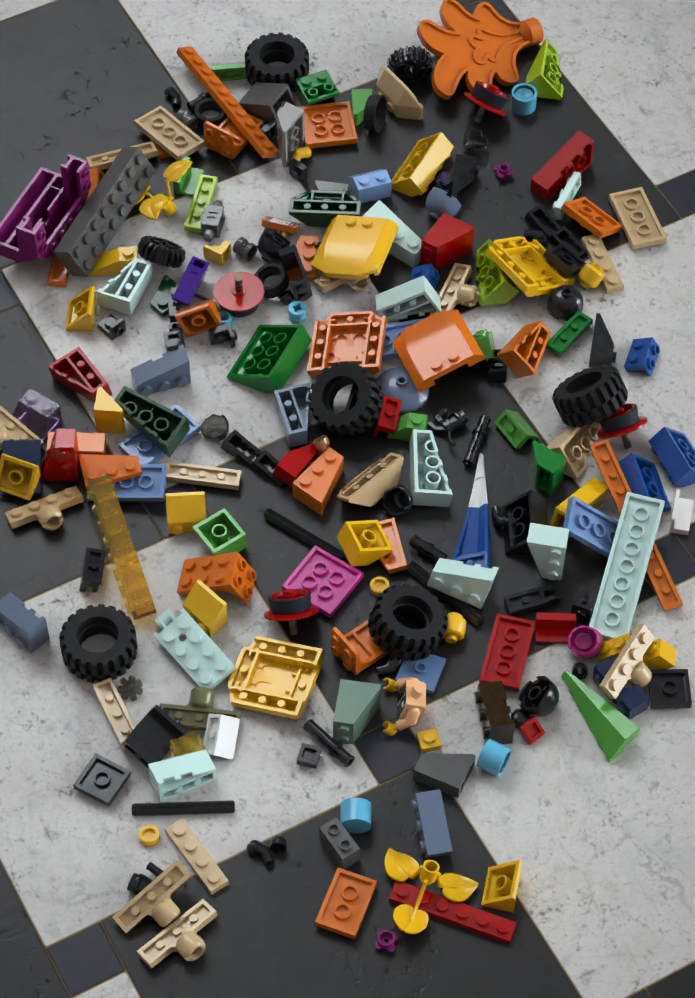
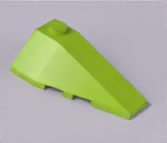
M490 239L477 250L476 267L479 268V275L476 276V281L478 282L477 291L479 292L478 302L481 306L508 303L519 292V288L486 254L488 247L493 243Z

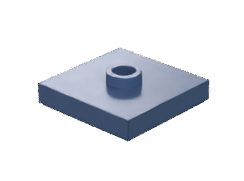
M429 654L427 658H419L418 661H411V659L402 661L395 681L406 677L417 678L419 681L426 683V693L433 695L446 659Z

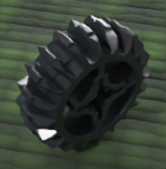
M406 45V48L400 47L399 51L394 50V53L390 54L387 62V67L403 83L407 84L420 83V80H426V77L430 76L433 69V60L430 53L425 48L422 49L420 46L416 48L414 45L412 47Z
M143 236L139 241L137 250L138 254L145 260L168 268L182 266L186 254L182 246L156 236Z

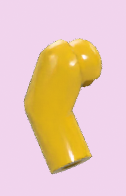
M308 147L298 148L295 150L292 159L294 158L300 162L303 158L311 157L312 151Z

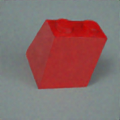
M443 213L421 240L420 264L432 263L434 268L438 270L470 254L473 251L474 227Z

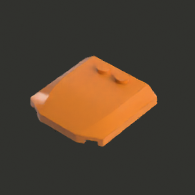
M458 310L436 312L405 328L392 343L419 393L436 385L434 380L466 363L470 367L485 359L484 354Z
M371 311L332 313L321 322L316 320L314 322L307 366L308 375L315 378L318 374L321 375L323 373L322 370L325 367L331 368L333 363L340 365L341 361L357 363L373 375L380 372L387 325L386 316L382 315V317H379Z

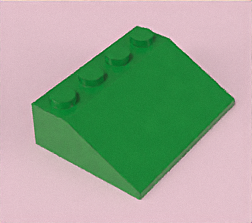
M259 325L228 373L227 378L264 393H274L275 390L283 389L312 339L303 325Z

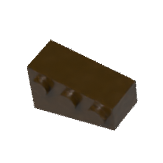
M502 681L478 684L477 692H474L475 703L479 704L480 707L478 718L480 722L483 721L484 725L482 727L483 739H487V741L492 739L502 745L512 743L515 722L509 716L511 709L506 703L507 696Z

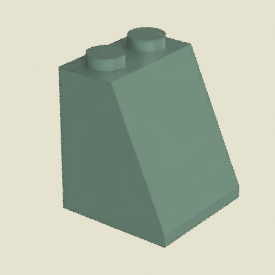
M340 679L333 719V739L335 741L341 742L343 745L354 744L380 708L381 684Z

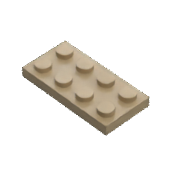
M161 105L134 120L135 127L177 161L205 146V141Z
M642 187L609 194L608 199L620 224L623 225L622 228L633 250L666 243L667 237Z

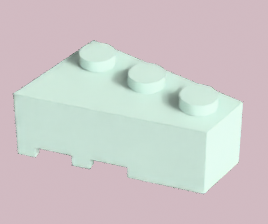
M138 258L133 259L120 271L117 277L111 278L103 289L100 288L96 291L98 305L131 316L153 278L152 263Z
M424 275L375 295L376 311L381 317L382 315L386 316L387 321L408 318V315L419 314V316H425L427 312L442 311L440 296Z
M530 523L527 544L541 576L549 580H561L569 529Z
M439 558L427 586L481 609L499 567L493 566L491 569L481 567V564L472 566L463 564V561Z
M206 749L148 764L150 784L160 803L217 779L216 768Z

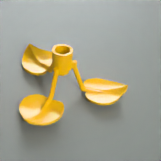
M176 161L166 168L163 176L166 178L165 184L168 196L164 194L152 196L147 192L150 189V185L146 186L135 203L136 205L141 202L145 196L150 197L144 200L139 207L142 215L149 219L157 220L160 211L165 216H171L175 213L177 208L172 202L174 198L171 194L169 182L174 183L178 181L193 163L192 161Z
M391 848L387 850L384 866L386 873L391 879L405 882L408 878L414 879L419 875L423 883L414 908L408 904H402L397 906L393 912L395 924L405 933L417 934L427 927L429 922L428 914L425 911L418 910L426 885H431L437 880L438 887L443 888L442 894L444 897L454 902L467 900L479 885L478 882L458 874L446 873L441 875L439 872L440 866L434 860H426L419 867L418 862L413 857Z

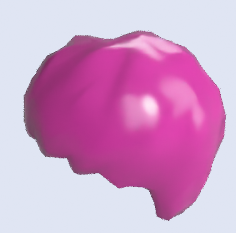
M580 625L573 628L569 633L568 647L575 657L582 660H592L600 653L603 639L597 629Z

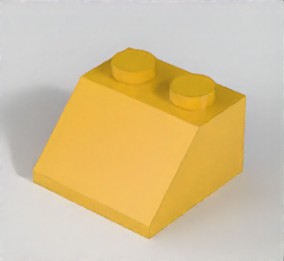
M205 491L166 493L168 534H196L192 527L206 519Z
M378 520L347 521L336 536L351 567L369 565L393 550Z
M197 580L183 602V608L203 631L212 638L228 624L227 603L201 580Z

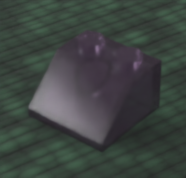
M31 388L18 401L13 413L17 420L41 440L62 419L60 405Z

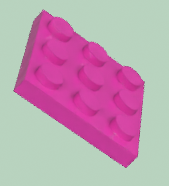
M315 545L282 585V590L306 589L311 591V604L317 605L319 612L331 618L362 580L364 573Z

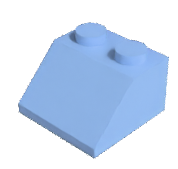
M379 169L348 177L356 199L361 200V203L391 197L392 182L387 170Z

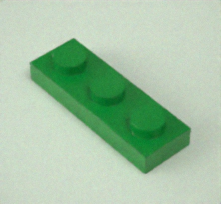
M578 310L548 340L546 349L560 357L592 325L593 319Z

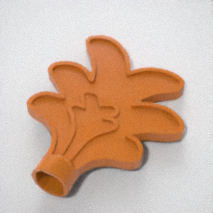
M444 0L440 6L439 13L446 29L431 20H422L417 27V35L423 46L434 55L440 57L433 69L432 86L436 94L446 100L453 96L460 79L464 75L466 85L471 93L476 81L490 85L492 84L493 77L503 86L511 87L516 85L519 80V73L516 67L517 53L523 48L540 44L544 38L543 28L538 19L532 17L520 22L507 20L488 2L479 3L472 15L456 0Z

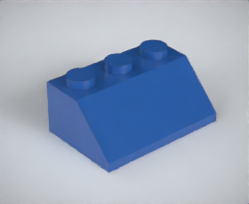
M663 427L649 440L652 452L658 456L661 461L660 465L670 475L669 479L674 485L686 487L695 484V449L684 433Z
M630 453L618 462L632 493L664 500L663 512L671 510L655 463L634 453Z

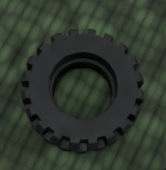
M273 32L266 36L265 34L261 35L259 39L256 38L252 41V44H249L245 52L246 79L251 86L256 82L288 84L291 92H295V79L309 75V52L303 42L296 37L293 38L290 34L284 35L280 32L274 34ZM271 62L287 63V65L273 67L267 64Z
M341 361L340 365L333 363L331 368L325 367L322 370L323 373L315 377V384L312 383L310 387L312 393H309L308 400L311 401L309 409L312 411V416L321 426L339 436L345 437L349 435L351 437L356 436V432L360 434L365 432L367 426L370 428L374 425L373 420L379 418L380 414L378 411L383 408L381 400L384 399V395L380 391L382 390L381 384L373 374L354 362ZM356 384L359 390L356 404L348 412L336 414L333 407L336 394L343 387Z
M603 364L583 369V371L566 378L564 382H561L555 388L552 399L564 424L571 427H584V425L589 426L595 422H600L602 419L611 416L612 413L617 412L627 401L628 391L618 369L611 365Z
M398 584L392 586V588H386L377 597L368 620L370 636L374 637V643L380 646L384 653L388 652L393 658L399 657L403 661L411 659V661H418L419 658L425 659L429 654H433L436 651L448 626V617L446 611L444 612L443 604L439 603V599L435 595L432 596L429 590L420 589V586L417 585L413 587L410 584H403L402 586ZM394 616H407L415 620L422 629L407 628L400 624Z
M98 604L95 607L89 605L86 609H78L75 615L71 614L67 618L68 622H64L59 636L61 654L65 666L68 667L72 674L76 673L77 678L81 680L86 678L87 682L92 683L94 680L101 682L108 678L114 680L117 675L122 676L125 674L126 668L130 669L133 665L138 649L136 630L130 617L126 616L122 610L116 611V607L111 605L109 607H105L104 604ZM97 634L109 635L117 640L110 649L104 652H89L81 647L87 638Z

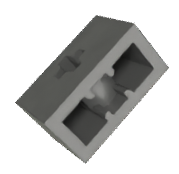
M337 817L319 827L320 841L341 869H346L360 860V848Z

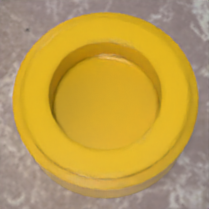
M381 576L373 578L370 582V591L375 596H379L386 588H389V581Z
M146 825L140 829L139 841L143 846L153 847L159 842L160 833L157 827Z

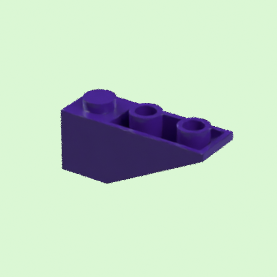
M193 256L172 300L189 307L204 280L210 263Z

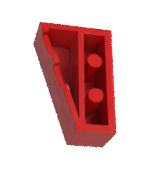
M80 347L75 348L48 366L55 380L95 403L99 387H102L109 396L112 395L107 381Z
M56 429L50 448L47 450V455L43 460L42 481H79L80 459L76 429Z

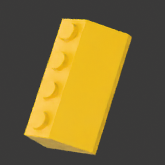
M442 132L418 140L391 180L393 190L411 197L423 195L428 190V185L435 179L436 173L442 169V164L450 157V152L454 148Z

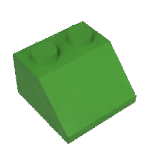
M225 508L192 527L213 555L240 552L247 547L246 533Z

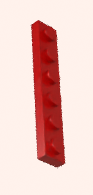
M396 881L389 896V902L397 905L408 904L414 908L421 888ZM427 890L424 891L418 910L425 911L428 916L506 944H510L517 923L472 906L451 901L446 897Z

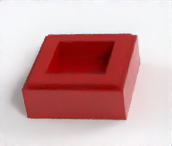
M535 716L530 717L517 728L528 745H531L546 733Z

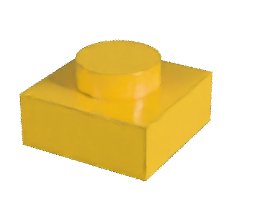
M436 728L416 732L421 753L441 749L442 744Z

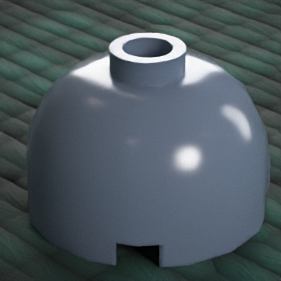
M433 187L426 198V208L430 212L429 216L436 221L443 213L455 217L461 208L460 202L453 196L451 198L447 196L445 190Z

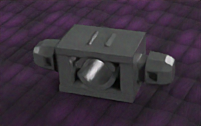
M216 200L212 205H206L201 221L202 236L205 242H211L214 237L220 238L225 222L222 201Z

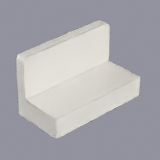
M676 489L669 532L688 535L694 500L679 498L680 489Z
M209 713L202 750L206 749L208 755L233 759L240 719Z

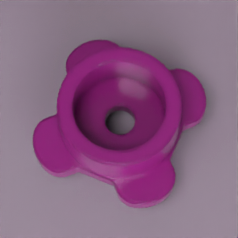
M509 163L494 166V171L497 172L496 175L501 180H506L514 174V171L510 169Z
M379 930L377 932L378 939L374 944L377 950L385 949L388 952H393L398 935L390 930Z

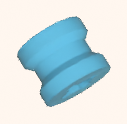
M301 301L291 302L288 307L289 320L294 324L303 323L307 317L306 305Z

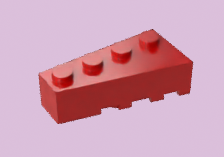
M578 130L532 176L530 191L545 202L566 186L567 179L572 176L574 171L582 173L592 165L595 141Z

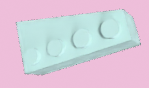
M378 200L362 217L388 218L395 222L399 229L389 254L411 267L417 266L421 260V239L384 203Z
M413 429L409 442L410 482L414 500L413 505L449 507L453 493L449 488L448 478L444 473L443 463L439 458L432 430Z

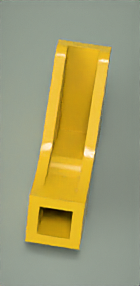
M628 633L603 642L601 651L598 654V661L602 662L613 655L617 658L632 634ZM661 638L652 641L643 655V662L645 665L656 670L669 669L675 666L676 649Z

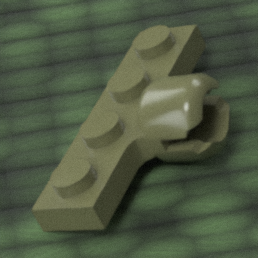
M206 687L193 688L188 705L160 703V706L169 712V716L173 720L180 721L184 728L206 730L209 713L241 719L240 711L215 709L213 707L214 691Z

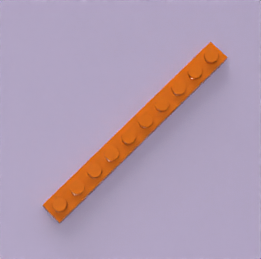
M192 46L178 48L176 54L262 158L277 157L278 149Z
M608 439L589 445V449L619 515H621L627 492L632 493ZM654 541L646 574L665 613L681 607L683 602Z

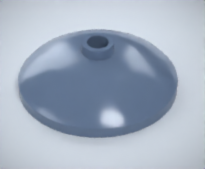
M405 367L388 369L377 377V381L381 384L382 390L380 391L383 395L402 400L400 414L418 410L428 399L429 388L419 393Z

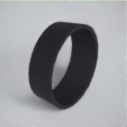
M370 95L368 97L363 117L365 129L377 133L381 131L387 110V102L384 95Z

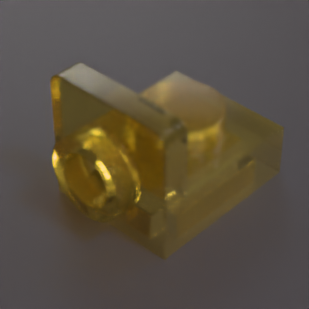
M198 730L170 740V750L174 757L205 749Z

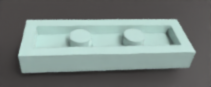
M574 171L572 176L567 179L565 188L560 191L559 199L554 202L552 207L554 219L562 220L565 214L561 210L563 204L572 201L581 186L580 172Z

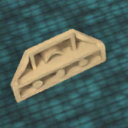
M381 67L376 85V95H384L386 97L387 110L398 118L422 120L423 105L417 101L411 90L388 67Z
M389 453L385 458L373 463L340 490L337 498L368 507L376 505L384 496L385 491L398 485L404 461L403 455Z

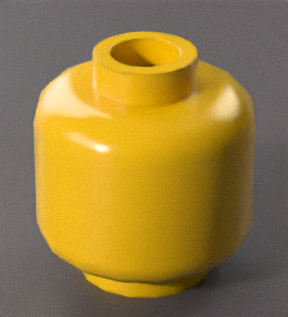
M595 262L586 263L578 273V278L581 280L579 284L586 289L589 287L596 288L605 277L604 269Z
M450 612L447 614L448 626L443 638L448 643H456L464 638L467 622L461 614Z

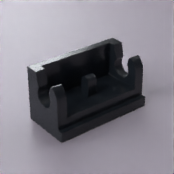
M86 547L79 591L85 592L87 587H93L94 593L98 591L99 585L102 584L106 550Z

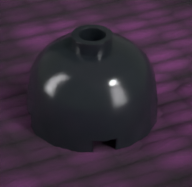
M264 229L257 245L259 253L262 255L261 258L268 263H280L278 250L288 247L291 242L276 231L272 234L269 233L270 229Z
M558 286L549 295L547 310L555 319L559 320L561 318L568 321L578 310L582 312L583 296L573 286Z
M537 676L538 680L534 682L529 681L522 688L519 695V700L521 701L519 706L531 716L544 717L555 710L560 695L557 686L549 678Z

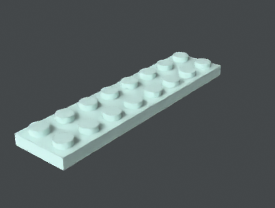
M630 492L626 494L589 627L597 629L601 633L602 638L611 640L630 632L664 509V500Z

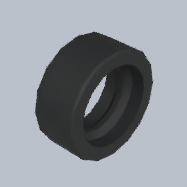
M213 98L199 101L194 109V116L198 119L197 125L204 129L203 124L205 121L219 126L227 117V114ZM209 110L220 113L219 116L214 118H206L201 114Z
M277 263L263 265L254 274L262 283L270 276L280 275L277 283L271 286H264L265 298L278 297L289 286V277L285 269Z

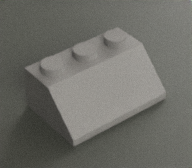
M288 102L283 107H280L276 114L278 150L282 165L285 168L289 165L295 150L305 146L304 110Z

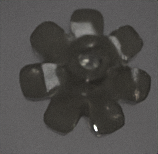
M132 675L129 676L128 680L122 678L120 680L122 686L117 687L118 693L121 694V698L124 700L130 697L131 701L137 700L136 694L141 695L143 693V689L140 688L143 685L140 679L136 680L135 676Z

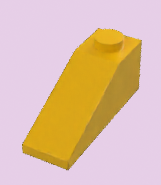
M137 246L118 247L103 253L88 276L119 275L126 265L133 259L138 258Z

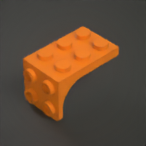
M248 114L261 129L264 121ZM228 116L219 126L209 121H205L203 124L205 146L224 157L234 160L249 143Z
M239 552L185 559L176 592L180 596L188 595L196 581L201 580L212 591L230 593L239 598L244 605L250 603L253 595V587L257 576L255 570Z
M368 620L345 635L337 627L331 629L330 648L332 653L336 657L339 656L345 668L349 671L351 670L355 675L389 654L388 652L384 653L381 647L374 643V637L372 638L369 633Z

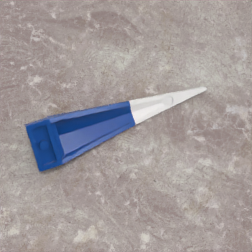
M480 453L466 517L452 560L463 561V564L472 566L481 564V567L490 568L492 546L484 456Z

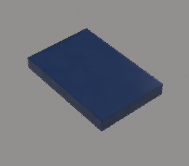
M41 440L2 441L3 454L38 465L41 473ZM41 477L32 496L41 495ZM2 491L3 497L15 496Z

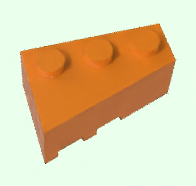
M541 321L525 325L497 355L517 378L533 375L536 373L551 332Z
M329 447L292 483L293 497L322 516L324 508L331 498L333 489L336 487L344 470V457Z

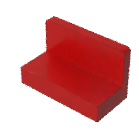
M384 395V399L381 401L383 408L378 411L380 416L375 421L373 437L377 436L379 430L391 434L395 433L402 400Z
M536 613L535 642L542 644H568V635L576 625V614Z

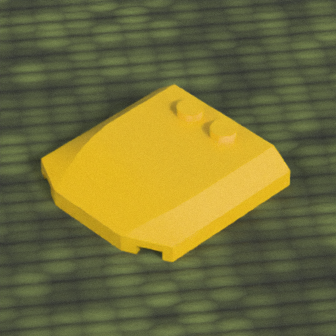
M337 215L331 220L311 266L314 271H320L326 278L362 280L369 274L374 273L377 276L398 232V225L388 218Z
M521 236L497 239L493 241L486 251V254L527 297L550 294L558 286H572L576 280L573 276L567 277L563 275L560 269L549 264L547 259L543 257L546 249L535 239L532 242H528L525 237Z
M256 636L254 642L249 647L245 646L241 650L235 664L237 668L232 672L228 681L231 705L299 720L304 714L320 672L324 655L323 649Z

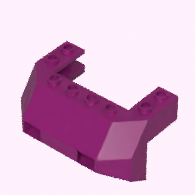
M69 154L67 156L68 162L60 166L61 174L40 167L0 222L1 256L16 262H30L50 257L86 203L91 188L90 169L87 160Z

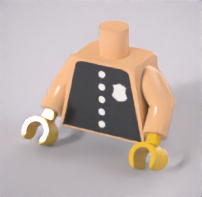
M388 677L385 678L383 681L389 684L387 687H383V689L394 692L399 688L397 690L396 724L385 721L382 724L386 728L383 732L389 736H394L397 729L403 730L411 726L417 727L426 707V683L414 677L400 678L397 681Z

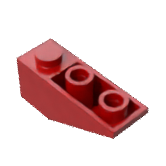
M312 443L287 452L277 464L273 475L292 487V483L324 451L317 450Z

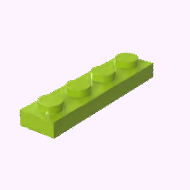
M200 174L184 224V231L202 233L201 221L206 205H211L218 177Z

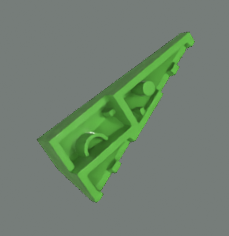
M565 670L561 678L567 684L569 693L574 697L580 713L590 731L595 735L597 744L606 755V760L610 763L623 752L626 745L638 736L640 727L572 673Z

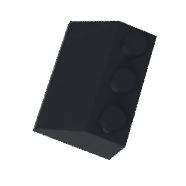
M529 490L502 505V516H507L508 525L503 526L505 554L532 555L527 544L530 523L548 525L546 499Z

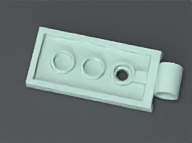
M168 607L154 620L162 631L159 634L155 632L153 635L199 687L213 690L237 667L184 608L180 610L182 614L177 617ZM181 635H186L185 641H180Z

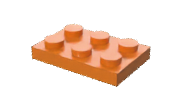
M586 197L566 202L561 208L567 216L575 219L597 238H603L620 232L623 227L622 224Z
M337 867L315 920V926L355 940L376 889L377 881Z

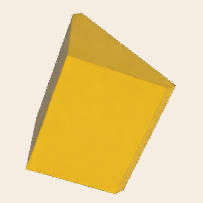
M93 285L69 300L65 324L67 331L93 332L97 308L96 290Z
M99 387L94 405L96 432L124 434L126 430L123 409L102 387Z
M2 453L0 458V491L30 501L41 477L39 466Z
M521 860L488 867L481 902L483 907L514 912L522 869Z

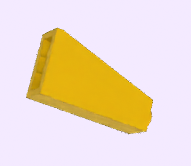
M595 477L555 508L549 526L563 528L568 499L573 496L598 509L605 501L609 491L606 484Z

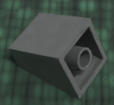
M256 82L239 102L248 114L264 121V124L271 120L277 122V111L286 102L297 106L288 84Z

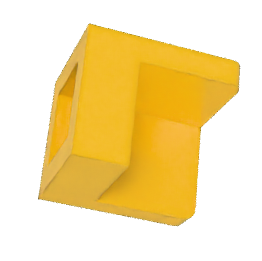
M224 240L220 246L205 244L203 246L204 258L222 266L231 255V243Z

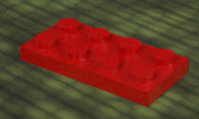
M497 613L479 680L480 684L502 681L504 689L519 692L535 628V621Z

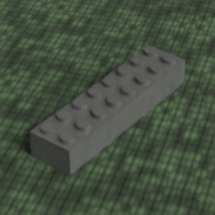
M123 147L53 251L72 276L88 277L156 173L139 147Z

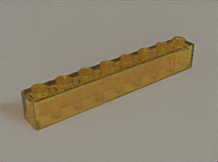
M110 475L88 481L89 489L86 492L89 500L94 501L95 505L91 507L95 517L99 516L100 518L97 524L100 533H105L106 537L102 539L105 548H110L111 553L108 554L111 565L115 564L116 570H113L117 581L121 580L122 586L119 587L122 598H127L128 602L124 603L127 613H132L134 620L157 613Z

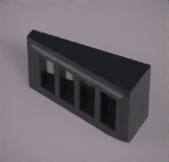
M495 349V356H494V357H498L497 354H498L502 349ZM500 358L488 359V382L506 383L507 365Z

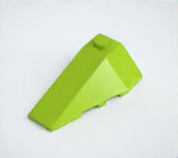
M547 39L544 40L527 74L526 83L536 88L537 97L560 100L563 97L564 88L563 84L559 81L562 76L557 68L560 65L558 52Z

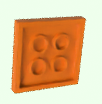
M350 101L299 107L304 110L306 147L311 149L358 143Z

